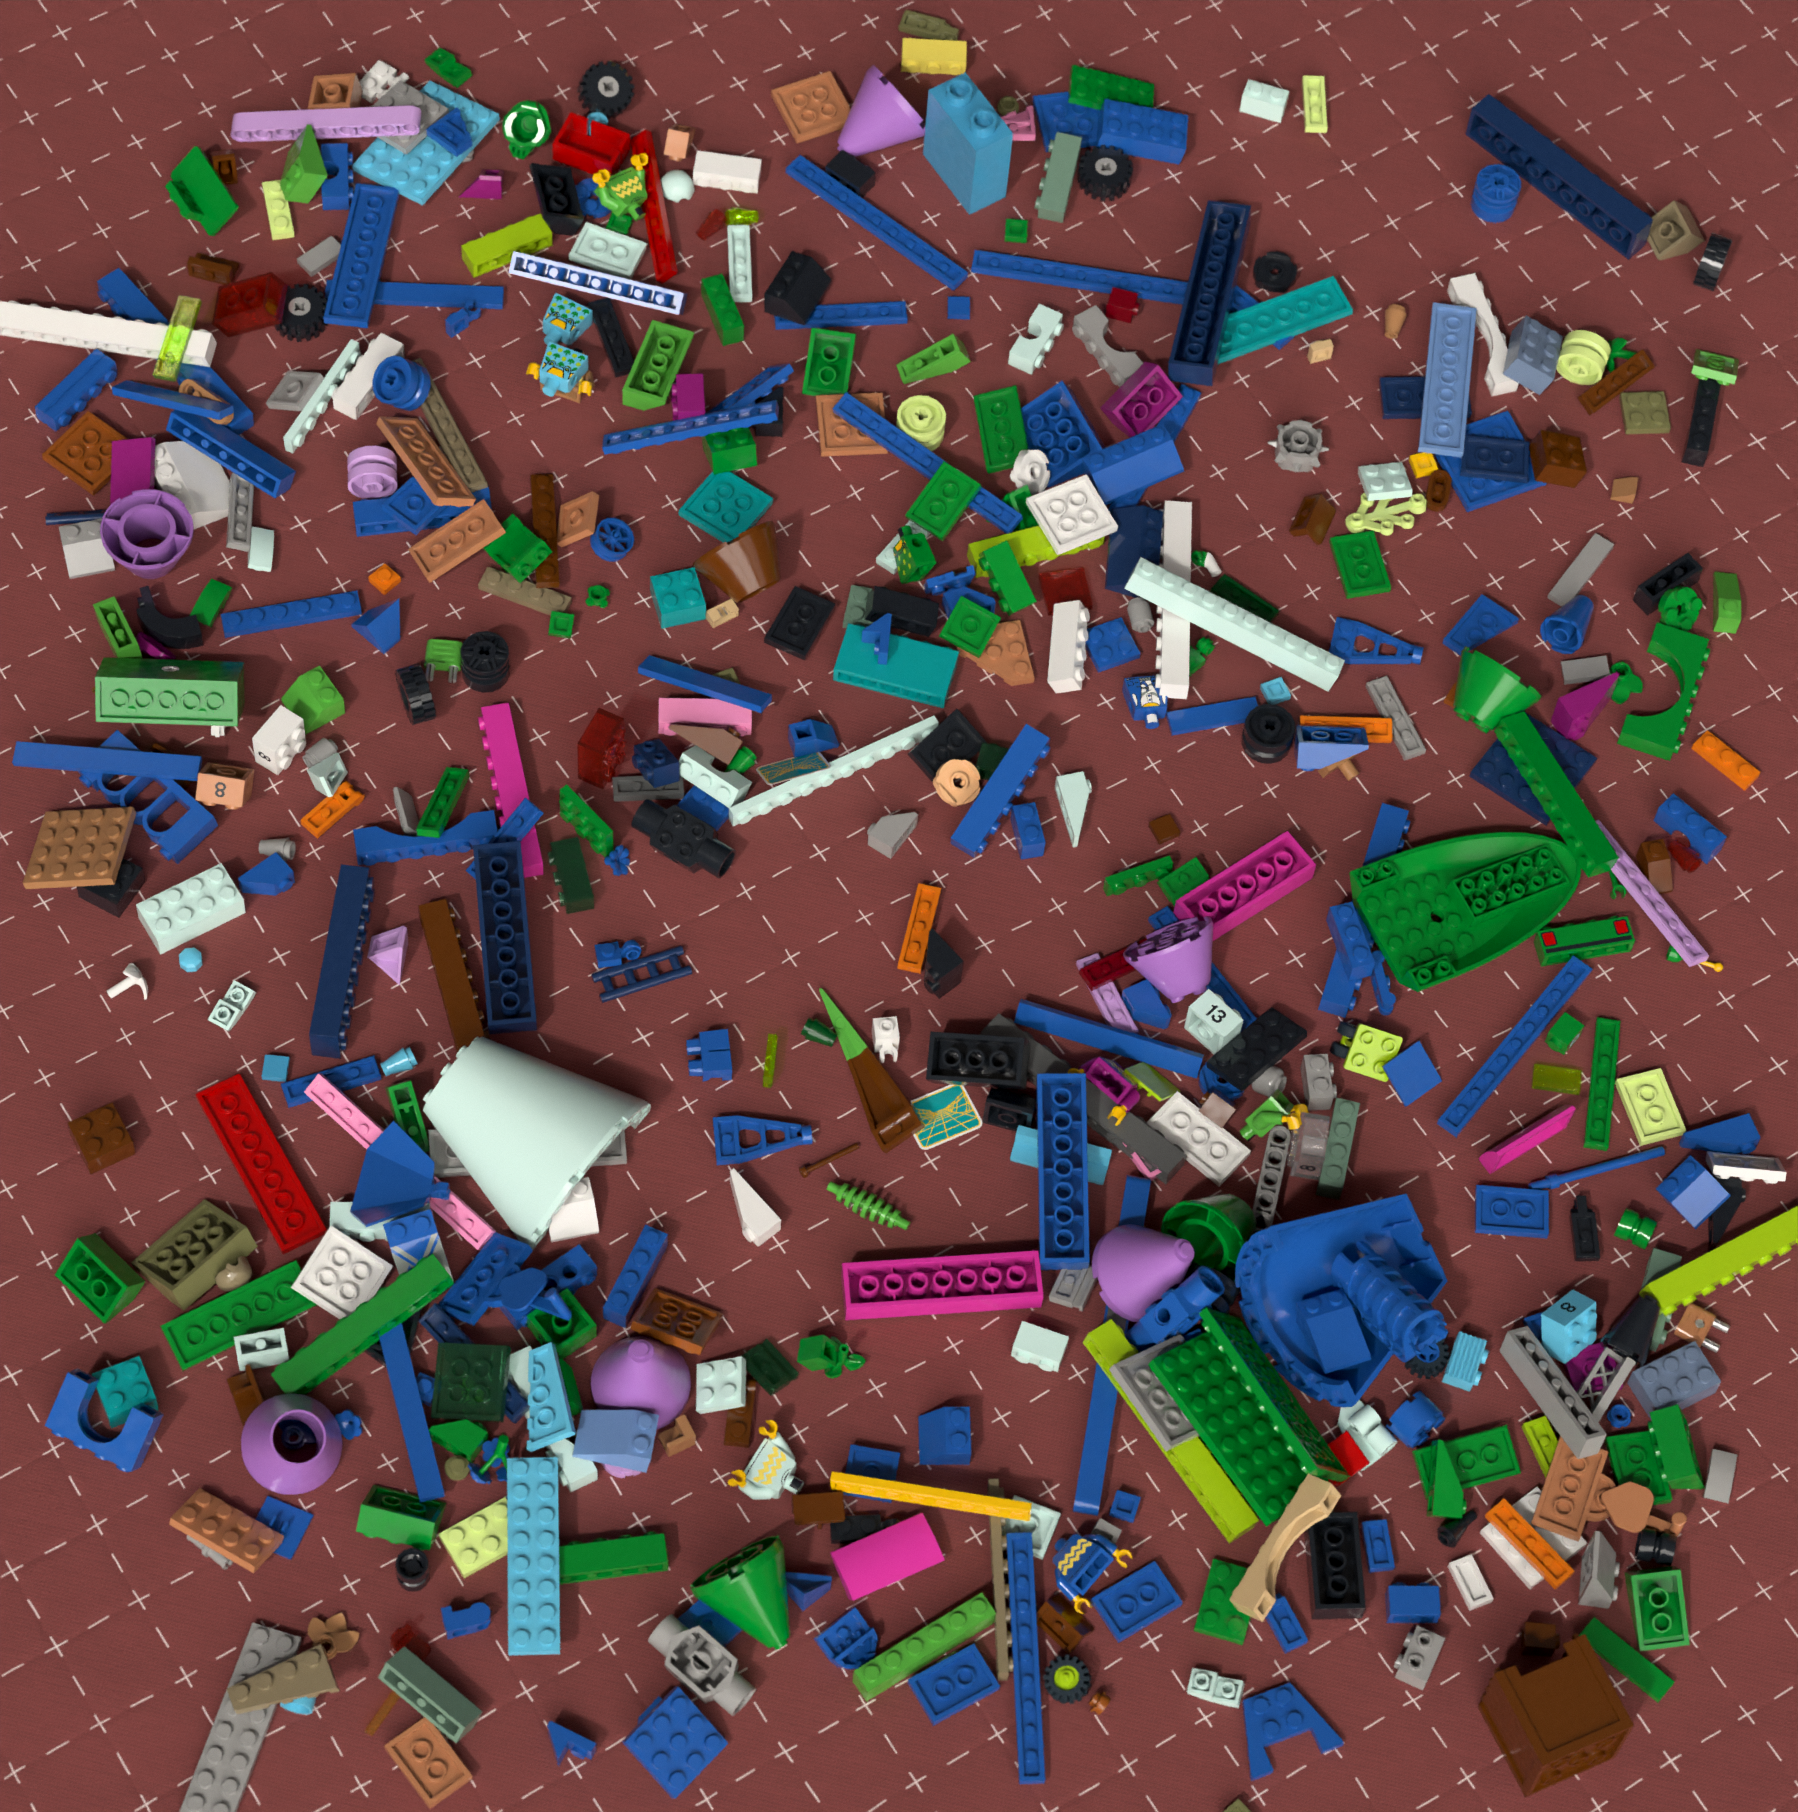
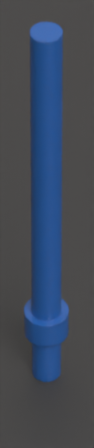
M1661 1146L1564 1174H1551L1545 1176V1179L1529 1183L1528 1187L1529 1189L1536 1190L1546 1188L1552 1190L1559 1188L1560 1184L1664 1156L1665 1150Z

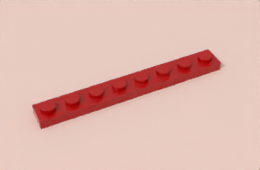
M645 129L632 138L630 142L633 155L645 153L648 156V163L642 166L645 169V186L648 195L642 207L646 213L644 217L656 281L663 284L676 275L678 271L652 133Z

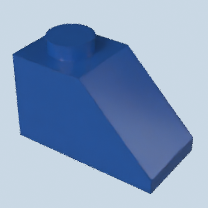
M965 586L951 588L943 593L942 606L948 618L960 596L992 613L995 611L996 602L994 598Z
M277 852L238 878L239 889L242 893L274 896L289 890L293 883H295L293 870Z

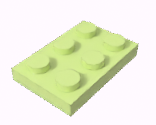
M1661 1068L1616 1079V1088L1640 1146L1681 1136L1687 1131Z
M505 1497L439 1533L441 1542L463 1578L470 1576L508 1554L507 1499Z

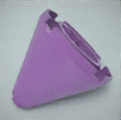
M874 65L866 71L837 141L839 152L843 150L854 157L925 136L923 119Z
M1126 1224L1116 1227L1104 1234L1094 1249L1092 1273L1094 1279L1098 1277L1102 1292H1099L1106 1305L1117 1315L1129 1321L1138 1322L1146 1315L1144 1311L1154 1303L1158 1304L1163 1300L1161 1296L1166 1291L1172 1288L1174 1290L1177 1289L1183 1282L1194 1258V1249L1191 1243L1185 1239L1139 1225Z
M648 1336L625 1338L609 1346L596 1361L591 1376L592 1398L598 1410H638L659 1415L656 1430L667 1426L682 1413L688 1402L691 1388L689 1368L682 1355L673 1346Z

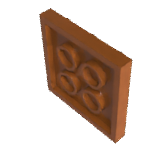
M87 411L42 454V458L94 496L111 480L112 441L128 439Z
M654 1288L633 1319L630 1329L637 1331L640 1335L661 1340L664 1344L682 1348L688 1353L701 1355L719 1326L723 1313Z

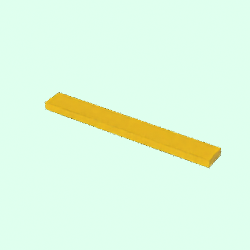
M831 1472L830 1485L834 1491L1030 1521L1032 1503Z

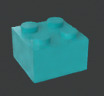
M695 567L650 576V593L661 629L706 619V603Z
M140 1356L92 1374L93 1377L99 1379L96 1391L111 1429L125 1424L132 1407L140 1403H144L159 1411L157 1399Z

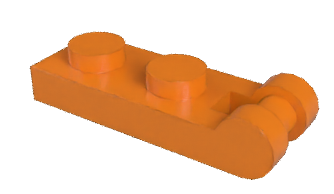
M345 781L338 787L332 797H326L300 820L301 825L318 839L354 806L361 804L365 796L360 791H355L353 785ZM343 796H348L349 798L345 800Z

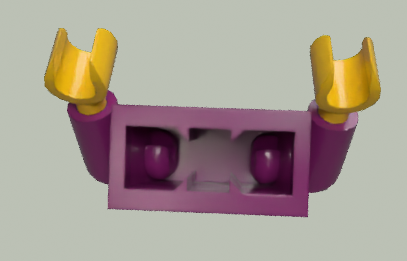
M1095 1057L1079 1066L1078 1069L1070 1068L1068 1073H1086V1077L1116 1104H1119V1106L1113 1107L1107 1119L1111 1116L1118 1119L1115 1124L1116 1126L1120 1125L1126 1113L1140 1099V1092L1137 1089L1139 1084L1124 1072L1125 1069L1115 1061L1103 1057Z

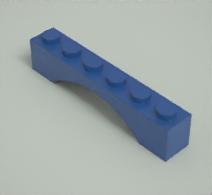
M494 810L470 813L463 821L443 831L440 838L402 836L387 832L377 826L353 829L358 865L366 866L386 861L397 862L400 859L407 858L419 859L429 855L442 856L450 852H468L473 849V845L488 844L498 832Z

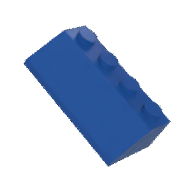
M1163 424L1082 458L1084 475L1087 474L1105 505L1184 472L1173 439Z

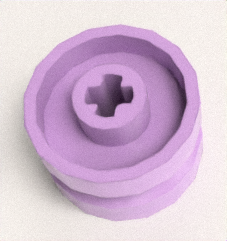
M364 446L350 452L347 457L348 490L353 495L372 500L388 497L398 488L396 473L397 457L393 451L380 446Z

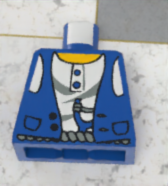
M1156 676L1124 678L1122 692L1132 719L1135 721L1144 720L1147 729L1157 728L1159 726L1158 719L1164 718L1166 715L1167 696L1159 695V688H1155Z

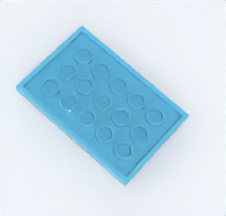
M429 81L420 92L447 107L449 112L456 107L459 108L462 120L466 124L467 132H469L472 138L473 146L456 157L429 136H426L406 155L377 137L352 165L354 172L382 186L394 187L399 190V194L421 205H424L500 120L498 113L432 81Z

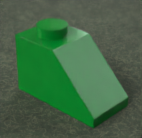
M467 1419L434 1425L429 1429L430 1438L433 1442L456 1456L466 1458L469 1463L475 1461L482 1451L483 1443L488 1441L487 1429L478 1422L472 1423Z

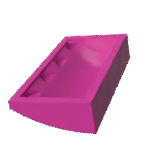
M1563 1105L1482 1154L1479 1161L1488 1173L1492 1174L1564 1130L1576 1110L1573 1105Z
M919 1513L830 1552L849 1600H856L944 1561L939 1545L923 1513Z

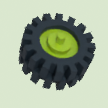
M1065 1655V1657L1058 1656L1055 1661L1051 1660L1049 1662L1050 1666H1046V1674L1043 1675L1044 1685L1054 1700H1058L1062 1704H1074V1701L1079 1702L1083 1696L1088 1694L1087 1690L1091 1688V1675L1083 1661H1080L1075 1656Z

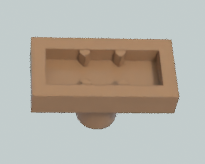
M1360 753L1319 769L1318 772L1324 778L1339 768L1346 779L1350 781L1360 774L1351 762V759Z

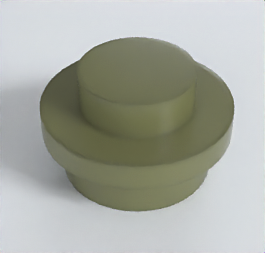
M1005 96L998 102L997 110L1001 115L1006 116L1013 111L1017 113L1019 104L1014 97Z
M462 1456L449 1458L445 1463L447 1477L455 1481L466 1478L470 1472L468 1460Z

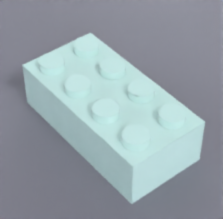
M222 863L136 904L138 918L160 955L246 913L244 899Z

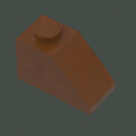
M233 149L211 152L212 165L225 185L238 183Z
M1658 839L1641 843L1636 854L1641 872L1659 894L1672 892L1671 863L1664 840Z

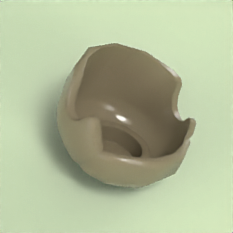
M239 1256L238 1265L233 1266L228 1263L226 1269L218 1273L215 1281L219 1289L231 1292L251 1281L252 1270L247 1257Z

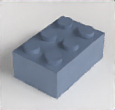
M1525 316L1511 332L1503 375L1540 395L1555 378L1563 336L1540 324L1537 320Z
M1693 1341L1633 1371L1627 1384L1651 1420L1649 1412L1674 1405H1679L1682 1410L1716 1393L1721 1380L1697 1343Z

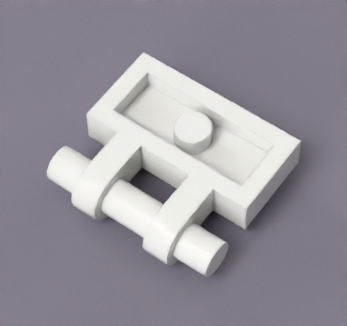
M378 60L359 82L363 91L362 98L373 103L376 98L380 99L400 80L406 83L409 76L406 73H402L399 77H396L397 70Z

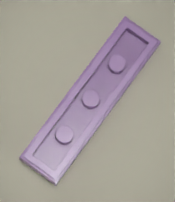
M1096 953L1077 960L1076 966L1080 970L1101 958ZM1113 981L1093 991L1089 989L1108 1026L1138 1034V1029Z

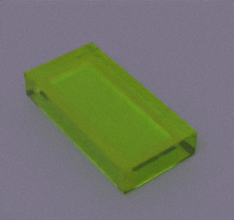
M768 1034L763 1074V1087L771 1088L773 1085L777 1034Z
M1534 1064L1531 1088L1579 1095L1582 1070Z

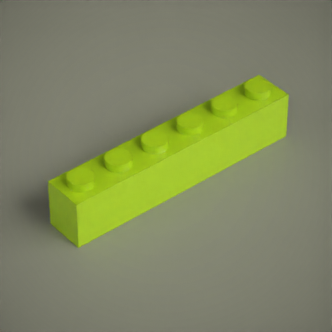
M1035 526L968 544L967 557L970 565L974 566L976 578L982 576L989 577L987 572H984L979 565V554L1006 540L1019 566H1031L1039 561L1054 560L1059 556L1073 555L1081 550L1096 549L1104 544L1105 536L1057 555L1040 526Z

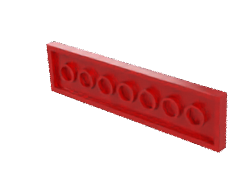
M240 1073L196 1093L198 1103L282 1254L284 1255L323 1236L327 1231L325 1225Z

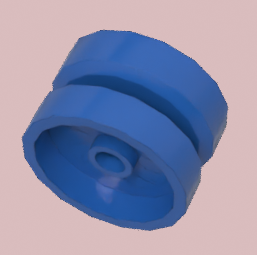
M395 355L387 357L378 365L372 380L373 391L377 399L382 403L406 411H411L421 406L428 397L431 387L430 375L425 367Z

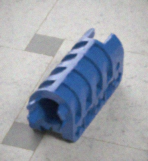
M1364 1241L1357 1242V1248L1364 1254V1257L1354 1264L1342 1252L1337 1255L1331 1268L1334 1291L1343 1289L1353 1307L1356 1318L1402 1362L1409 1361L1416 1356V1353L1421 1354L1420 1350L1425 1348V1344L1427 1346L1431 1343L1436 1344L1446 1338L1448 1330L1445 1329L1447 1323L1442 1313L1432 1308L1431 1303L1423 1295L1417 1294V1290L1408 1281L1403 1280L1400 1273L1392 1266H1388L1386 1260L1368 1243Z

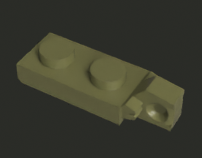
M905 10L898 30L933 40L957 41L959 37V29L950 27L946 20Z

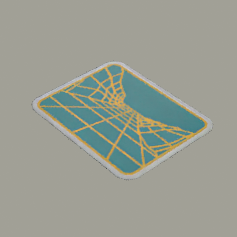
M820 752L763 765L756 768V771L766 784L773 785L829 769L831 765Z
M948 1085L911 1100L925 1125L922 1130L913 1135L919 1147L923 1150L938 1146L982 1126V1119L963 1085Z

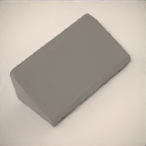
M394 787V802L404 836L416 837L418 836L416 828L419 820L412 796L404 790Z

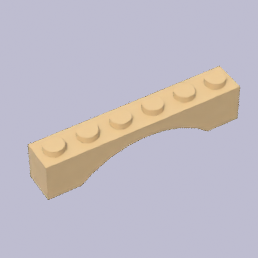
M1308 1474L1299 1485L1295 1496L1286 1506L1285 1512L1278 1523L1274 1525L1270 1536L1265 1544L1261 1546L1258 1555L1247 1568L1243 1579L1234 1589L1229 1599L1239 1612L1259 1621H1264L1276 1601V1577L1286 1552L1305 1530L1328 1517L1341 1497V1494L1332 1483Z

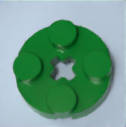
M1676 586L1674 589H1668L1661 597L1658 611L1661 612L1662 617L1660 619L1661 624L1689 631L1698 617L1699 610L1702 608V600L1698 598L1694 590L1685 586ZM1681 605V611L1678 613L1677 606Z

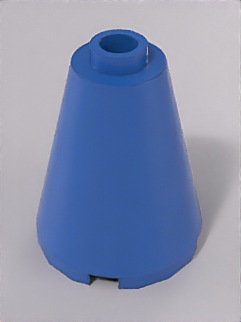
M1577 595L1545 618L1540 628L1544 642L1548 641L1552 645L1551 649L1562 654H1572L1578 650L1584 642L1594 609L1593 602L1584 595Z

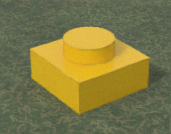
M1423 452L1410 455L1409 463L1416 478L1429 476L1433 471L1438 470L1432 453Z

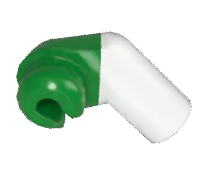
M1198 550L1192 552L1191 560L1195 565L1207 568L1212 577H1216L1221 573V569L1211 553Z

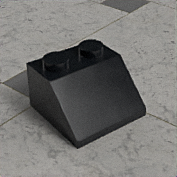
M932 928L928 935L924 986L929 993H934L940 999L961 983L964 961Z
M991 1087L986 1099L982 1123L1017 1132L1018 1125L1031 1128L1036 1113L1037 1101L1027 1094L1019 1095L1011 1093L1005 1088L996 1089Z

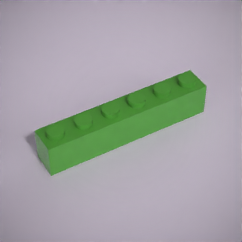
M981 1592L854 1670L852 1681L867 1702L992 1625L995 1621L996 1612Z

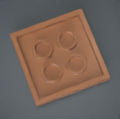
M831 71L771 90V96L796 143L843 129L851 110Z
M883 393L850 394L885 419ZM844 394L816 395L821 457L888 454V450L833 412L832 408Z

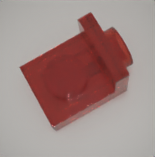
M406 1624L403 1629L399 1627L390 1638L391 1650L395 1654L405 1646L422 1661L431 1652V1647L412 1632V1627L409 1624Z

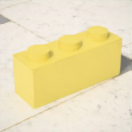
M903 38L901 72L961 75L966 70L967 41Z

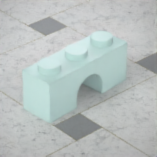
M1039 304L1029 319L1028 333L1035 335L1037 338L1026 339L1019 335L1010 350L1008 364L1031 375L1036 367L1040 368L1044 361L1045 352H1050L1054 344L1053 339L1055 336H1060L1063 330V314Z
M696 745L683 752L679 759V775L728 808L744 801L752 783L750 780L735 770L730 772L716 770L711 766L715 757Z

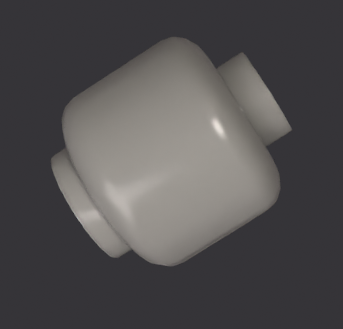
M1273 1065L1252 1083V1089L1269 1097L1277 1088L1283 1092L1287 1078L1284 1076L1281 1068Z

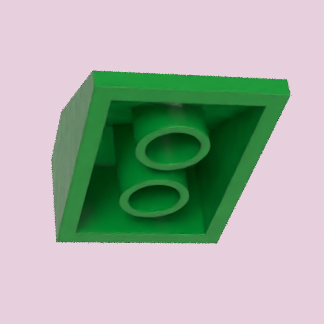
M817 328L811 329L802 390L803 395H839L848 393L856 334Z
M1676 1566L1625 1572L1627 1596L1639 1651L1690 1645L1681 1569Z

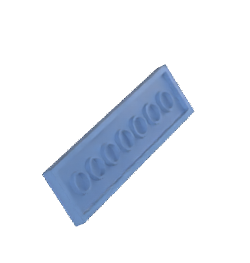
M1434 302L1432 304L1418 452L1454 457L1463 456L1477 308Z

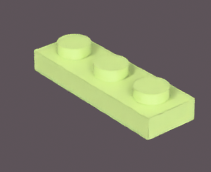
M1303 76L1302 91L1305 132L1326 133L1327 113L1324 76Z
M281 180L262 182L272 240L294 237L288 201H285L280 187Z

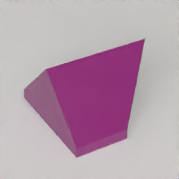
M482 169L479 177L459 197L502 199L504 170Z

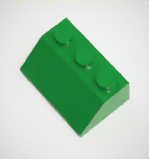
M96 1233L77 1238L55 1273V1276L104 1324L108 1323L129 1305L145 1283Z
M1674 1405L1649 1412L1651 1421H1648V1427L1651 1436L1655 1435L1658 1443L1654 1444V1450L1657 1459L1661 1458L1664 1466L1660 1467L1663 1482H1668L1672 1489L1705 1488L1688 1422L1680 1406Z
M373 1484L361 1504L356 1532L363 1533L364 1536L370 1538L379 1537L387 1539L393 1544L403 1543L419 1550H430L435 1542L446 1503L437 1500L420 1502L417 1495Z

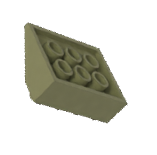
M204 1199L133 1260L131 1264L170 1302L184 1311L207 1290L212 1288L216 1283L215 1277L219 1272L226 1269L228 1263L236 1266L239 1256L247 1257L258 1246L245 1225Z

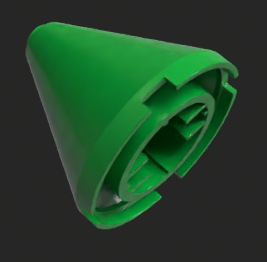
M773 1535L740 1550L741 1553L730 1559L726 1557L697 1577L690 1584V1589L693 1595L767 1648L774 1647L777 1650L788 1643L790 1623L784 1545L778 1535Z

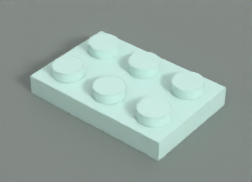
M586 222L569 254V260L608 274L631 279L647 249V243Z

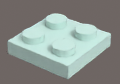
M1402 462L1358 466V475L1368 501L1412 497V487Z
M740 1356L697 1364V1412L704 1414L745 1406V1358Z

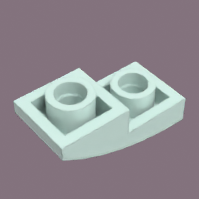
M252 526L251 547L248 552V568L271 572L274 530Z
M234 980L223 1000L219 999L208 1021L230 1031L243 1015L256 992Z
M1192 1668L1187 1694L1217 1704L1239 1708L1245 1684L1242 1680L1220 1677L1217 1672Z

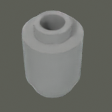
M1142 597L1134 598L1128 602L1127 612L1132 629L1140 633L1149 631L1154 625L1149 603Z
M322 738L305 752V755L302 757L308 768H311L337 753L338 747L333 740Z

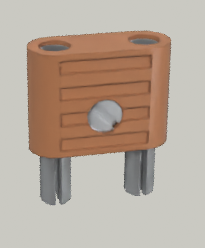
M1691 1303L1682 1316L1674 1335L1690 1343L1695 1341L1699 1348L1702 1345L1714 1352H1718L1720 1345L1705 1337L1711 1326L1727 1333L1730 1325L1716 1319L1717 1315Z

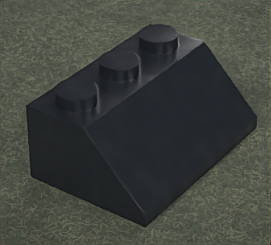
M531 163L530 170L542 218L554 234L574 236L584 218L571 168Z
M792 251L764 293V312L805 326L830 287L832 279L812 257Z

